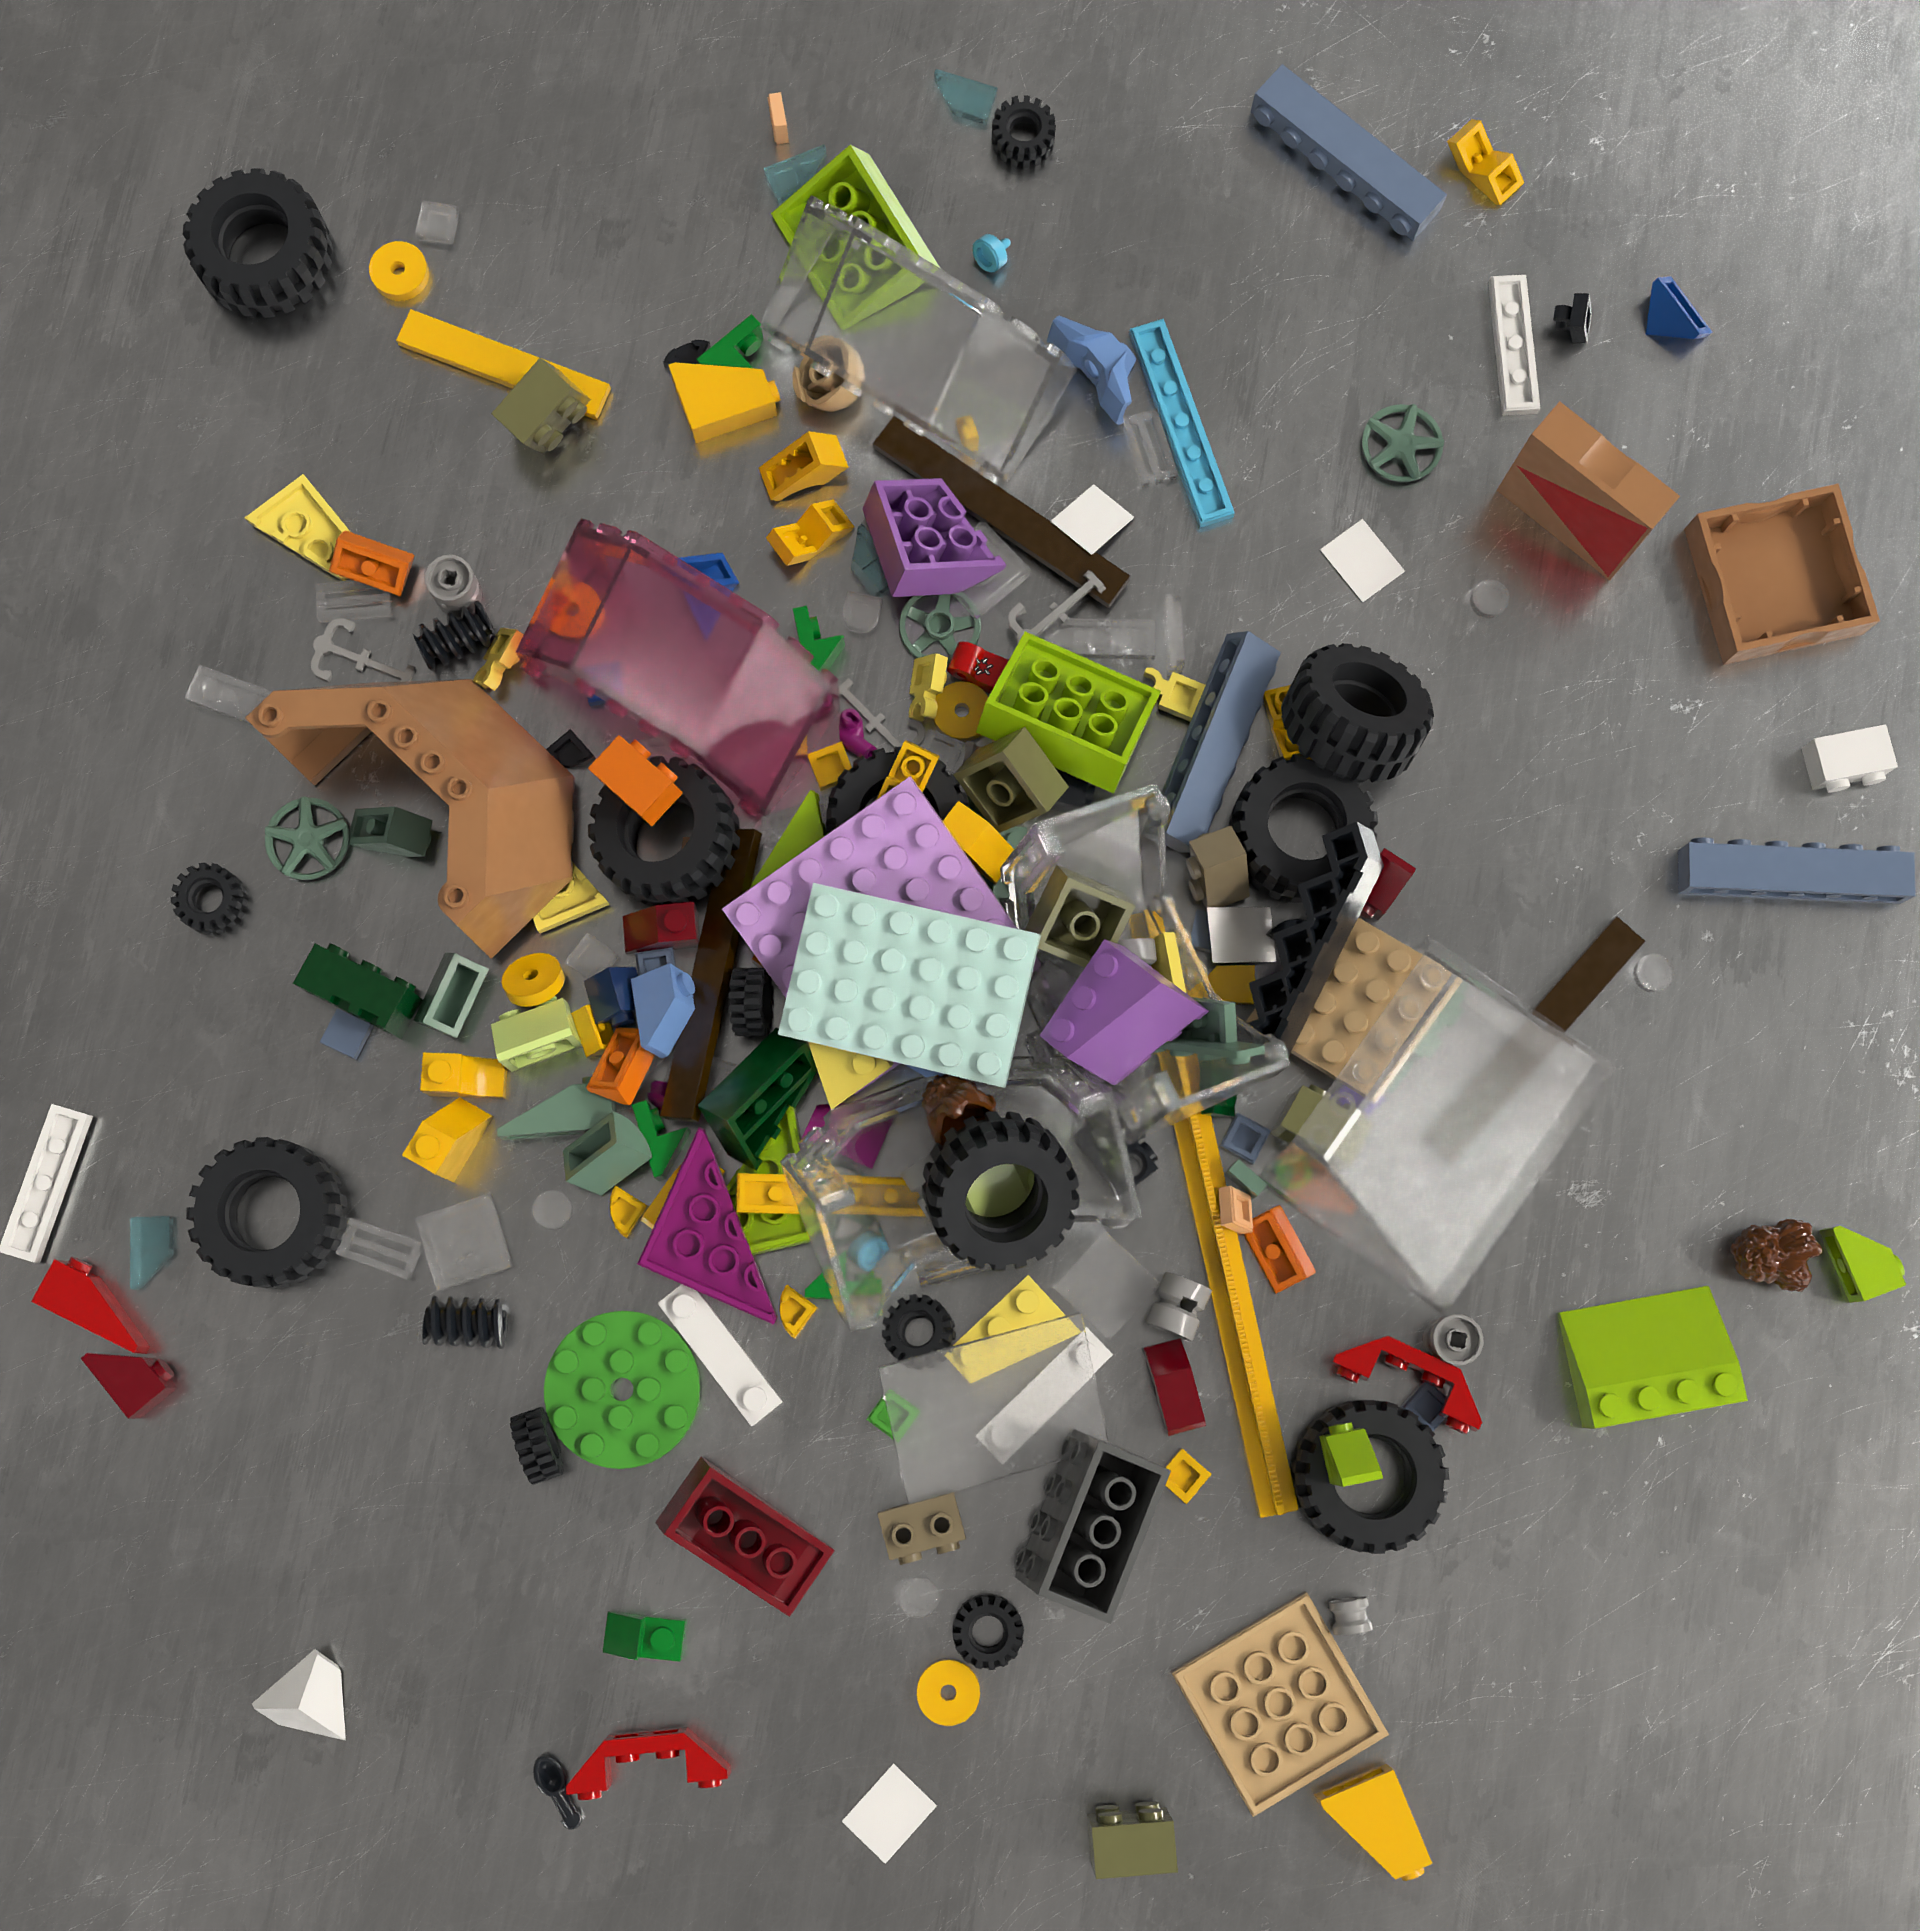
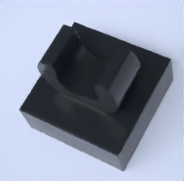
M1574 293L1572 307L1568 305L1555 306L1553 321H1556L1555 330H1570L1573 343L1588 342L1592 316L1589 293Z

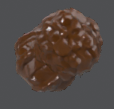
M948 1074L936 1075L933 1081L928 1082L926 1092L922 1094V1107L925 1109L931 1134L935 1143H939L942 1146L947 1141L944 1134L952 1127L958 1131L965 1127L963 1120L972 1116L975 1117L976 1121L985 1119V1112L996 1111L994 1096L986 1095L978 1090L976 1084L970 1080Z
M1785 1219L1784 1221H1779L1774 1226L1762 1225L1760 1227L1751 1225L1742 1230L1741 1236L1736 1237L1735 1242L1730 1247L1731 1253L1736 1260L1735 1267L1737 1272L1747 1280L1752 1279L1754 1282L1765 1281L1768 1284L1774 1282L1782 1290L1803 1292L1812 1279L1807 1261L1809 1258L1822 1254V1247L1812 1234L1813 1226L1809 1222H1803L1802 1220Z

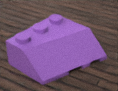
M942 478L874 481L862 510L892 597L960 594L1005 569L1006 563L1000 555L995 557L986 546L988 539L981 530H974L964 516L966 510Z
M1104 939L1039 1036L1066 1058L1108 1083L1116 1085L1150 1059L1151 1054L1167 1041H1173L1182 1034L1181 1030L1195 1019H1201L1210 1011L1125 946Z

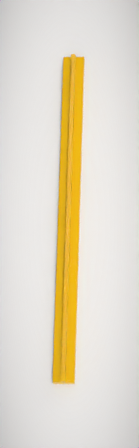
M1165 908L1153 911L1146 909L1143 913L1131 915L1128 920L1131 939H1152L1163 932H1170ZM1170 1050L1156 1052L1207 1285L1212 1290L1210 1295L1258 1516L1259 1518L1297 1511L1299 1508L1237 1232L1221 1225L1219 1188L1226 1187L1227 1185L1212 1118L1209 1115L1201 1114V1069L1198 1055L1194 1053L1189 1056H1171Z

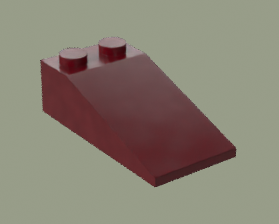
M703 1457L699 1458L655 1522L665 1536L789 1617L835 1551L811 1532Z

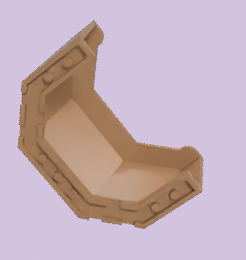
M472 679L373 682L277 690L271 692L245 717L314 786L366 736L373 732L449 806L447 882L438 893V905L491 959L573 879L571 849L574 830L572 800L575 777Z

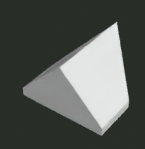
M316 1649L252 1703L255 1710L278 1725L346 1741L341 1670L336 1663Z

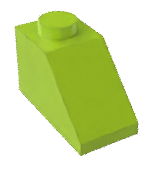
M1842 1226L1829 1227L1819 1231L1850 1303L1863 1302L1906 1286L1903 1278L1905 1274L1904 1266L1898 1256L1893 1254L1891 1248Z
M1352 1422L1329 1426L1330 1434L1319 1436L1330 1484L1345 1487L1383 1479L1381 1468L1364 1428L1353 1429Z

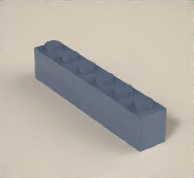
M1283 64L1255 93L1251 113L1254 114V117L1261 125L1269 126L1281 136L1286 145L1291 148H1297L1308 157L1310 163L1315 168L1327 172L1343 190L1351 191L1361 199L1369 211L1380 214L1390 222L1392 228L1397 233L1406 235L1414 241L1440 212L1447 196L1444 191Z
M1244 631L1226 634L1146 829V834L1177 852H1190L1189 841L1197 839L1204 833H1209L1215 813L1218 812L1222 805V796L1228 781L1235 773L1236 762L1241 749L1249 739V730L1254 717L1263 704V695L1267 685L1276 672V663L1281 652L1251 632Z
M1702 837L1691 839V842L1678 850V894L1901 904L1916 896L1915 852H1902L1899 846L1877 847L1876 850H1863V845L1845 844L1839 846V849L1826 848V844L1820 842L1805 843L1802 847H1788V842L1769 841L1763 846L1751 845V841L1747 839H1734L1728 841V844L1714 843L1712 838Z

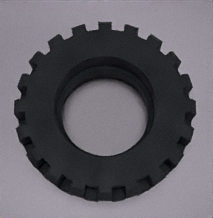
M251 168V173H244L242 169L231 172L232 176L224 180L220 176L212 181L213 187L209 190L203 188L197 195L199 200L197 205L193 203L190 205L186 214L190 222L186 221L183 224L182 233L186 239L183 244L185 254L190 260L191 267L209 294L216 301H221L225 308L233 312L239 309L242 315L256 317L257 312H261L264 318L275 317V311L283 310L286 314L295 310L293 305L298 302L307 303L313 298L310 292L314 288L320 290L324 284L325 279L322 273L327 274L330 272L332 261L329 255L333 253L332 241L329 237L330 232L310 194L305 192L302 185L294 179L287 180L284 174L277 171H270V174L267 175L263 168ZM261 223H276L288 228L287 238L282 248L268 260L257 264H240L229 260L230 250L234 241L249 227Z
M1342 643L1338 647L1335 644L1327 645L1313 651L1303 660L1282 702L1281 717L1284 729L1287 730L1288 738L1292 744L1299 746V752L1305 758L1310 757L1315 761L1314 765L1322 770L1327 768L1333 771L1335 776L1340 778L1345 776L1351 777L1353 781L1362 783L1367 781V779L1371 783L1395 778L1411 765L1433 725V705L1427 689L1421 687L1420 679L1415 674L1411 675L1405 665L1389 659L1390 656L1383 652L1378 654L1371 651L1369 647L1361 645L1357 648L1347 643Z
M895 747L894 752L885 753L884 748L874 750L872 756L867 759L862 755L853 761V767L850 770L845 769L838 777L837 785L835 788H832L826 810L827 834L864 809L868 802L879 794L901 747ZM938 759L923 794L943 821L958 801L967 807L969 802L966 793L961 792L960 784L953 774L949 775L946 772L947 765Z
M1301 753L1293 754L1291 759L1287 761L1282 756L1272 760L1269 767L1262 766L1256 771L1249 782L1247 781L1232 810L1233 815L1229 822V826H1232L1247 854L1248 873L1253 877L1250 883L1258 890L1261 886L1271 890L1268 896L1278 900L1282 895L1289 897V902L1292 903L1302 902L1298 884L1331 872L1332 869L1327 854L1319 859L1303 860L1286 854L1276 845L1269 832L1268 819L1271 811L1279 802L1290 798L1311 800L1322 806L1329 813L1336 830L1354 822H1359L1374 832V828L1378 824L1377 812L1370 809L1374 802L1370 791L1363 793L1359 788L1362 782H1355L1347 776L1340 778L1333 775L1334 772L1327 768L1322 770L1314 765L1315 761L1313 759H1306Z
M663 756L651 757L650 762L655 767L662 762L678 777L674 784L683 794L674 803L688 805L693 810L694 827L690 839L677 854L668 859L655 862L643 861L636 852V836L644 819L604 785L598 793L602 798L600 804L594 803L590 812V816L595 819V823L588 825V837L595 842L590 845L592 856L599 862L598 867L603 874L625 894H629L638 902L643 904L651 902L653 905L669 904V901L672 903L689 902L688 897L695 896L700 900L708 895L705 889L712 883L716 887L719 886L724 880L720 874L724 868L731 870L735 862L731 851L739 849L740 837L735 833L740 828L739 818L733 812L735 807L730 798L703 768L695 763L688 764L684 759L678 757L670 758L669 763Z
M997 1111L985 1112V1119L976 1121L975 1117L972 1116L963 1120L965 1127L956 1131L954 1127L944 1134L947 1141L943 1146L939 1143L935 1144L930 1152L934 1163H926L923 1171V1177L926 1182L922 1185V1197L937 1236L944 1246L949 1247L951 1254L959 1260H965L967 1257L970 1266L979 1269L984 1268L987 1263L992 1271H1005L1006 1265L1013 1264L1015 1269L1026 1267V1261L1033 1257H1036L1037 1261L1046 1257L1048 1254L1045 1250L1049 1246L1058 1247L1065 1239L1061 1232L1064 1228L1067 1230L1072 1228L1076 1218L1071 1210L1079 1208L1080 1196L1076 1191L1079 1186L1078 1177L1072 1168L1073 1164L1056 1137L1049 1129L1044 1130L1040 1122L1031 1117L1026 1118L1024 1122L1020 1113L1008 1111L1005 1118H1000ZM1003 1164H1017L1033 1171L1034 1183L1029 1196L1012 1212L997 1217H985L972 1213L967 1209L965 1203L971 1185L988 1169Z
M257 1137L254 1142L242 1140L234 1143V1150L232 1151L221 1150L214 1156L217 1162L212 1167L205 1165L198 1175L204 1178L200 1187L192 1185L189 1196L196 1199L194 1207L186 1208V1219L194 1222V1228L189 1229L188 1233L191 1242L198 1243L200 1246L196 1251L203 1262L210 1263L212 1265L211 1270L216 1274L231 1279V1282L261 1288H282L290 1286L291 1282H302L312 1277V1270L315 1268L322 1269L329 1262L326 1256L330 1250L337 1251L341 1240L336 1239L339 1229L346 1230L347 1218L342 1217V1209L347 1208V1200L345 1195L340 1194L339 1188L342 1186L338 1175L331 1173L329 1170L331 1166L323 1158L316 1156L313 1151L283 1139L274 1140L269 1137ZM266 1177L282 1178L295 1188L299 1198L300 1215L296 1228L284 1243L274 1249L260 1250L253 1248L245 1243L237 1227L236 1215L239 1202L243 1194L255 1182Z
M1353 1400L1325 1410L1319 1419L1313 1420L1306 1427L1308 1432L1304 1438H1299L1295 1449L1298 1450L1296 1460H1292L1291 1472L1295 1473L1293 1487L1295 1496H1298L1301 1504L1299 1508L1304 1517H1307L1312 1522V1527L1317 1532L1330 1539L1331 1542L1357 1552L1385 1554V1551L1388 1550L1398 1551L1406 1548L1407 1543L1412 1540H1420L1427 1534L1424 1529L1429 1524L1435 1525L1441 1515L1437 1512L1440 1503H1446L1448 1492L1443 1491L1444 1480H1449V1468L1443 1467L1442 1458L1446 1455L1442 1445L1436 1444L1433 1439L1435 1433L1428 1425L1422 1424L1418 1420L1419 1416L1410 1410H1404L1398 1407L1397 1404L1387 1401ZM1352 1422L1353 1429L1364 1428L1368 1438L1384 1441L1395 1449L1403 1464L1404 1484L1398 1499L1391 1507L1382 1512L1366 1514L1353 1510L1342 1501L1335 1489V1485L1329 1482L1319 1437L1330 1434L1329 1426Z

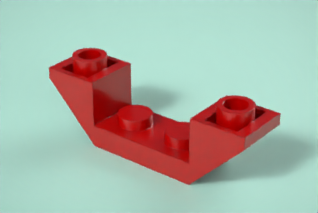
M1385 1336L1338 1353L1331 1365L1338 1368L1336 1372L1338 1376L1357 1384L1360 1378L1365 1381L1369 1379L1379 1354L1386 1356L1384 1362L1398 1370L1406 1372L1408 1367L1423 1373L1421 1380L1441 1389H1443L1444 1384L1451 1386L1439 1413L1440 1416L1447 1418L1446 1426L1467 1435L1469 1429L1476 1432L1482 1425V1420L1460 1368L1390 1336Z
M688 1727L608 1735L567 1784L566 1795L577 1794L578 1800L601 1798L602 1791H607L612 1785L610 1757L615 1756L616 1763H626L640 1760V1754L655 1752L656 1759L674 1758L680 1756L679 1750L685 1749L687 1783L698 1782V1788L721 1786L722 1779H728L731 1774V1764Z

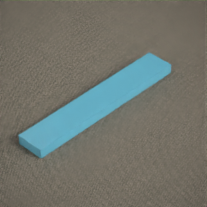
M1164 318L1131 328L1129 330V337L1199 528L1233 518L1235 514Z

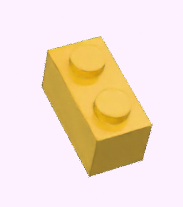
M590 1004L585 1005L571 1013L585 1056L587 1058L603 1055L613 1035L611 1024H595Z

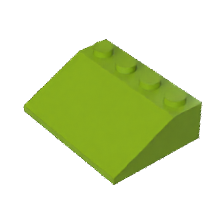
M852 145L845 148L771 213L841 329L845 330L910 294L940 270L939 265L871 156Z
M1025 631L985 703L976 733L996 741L1026 727L1055 768L1114 794L1161 691Z
M1709 1286L1557 1313L1582 1428L1596 1429L1748 1401L1739 1360Z

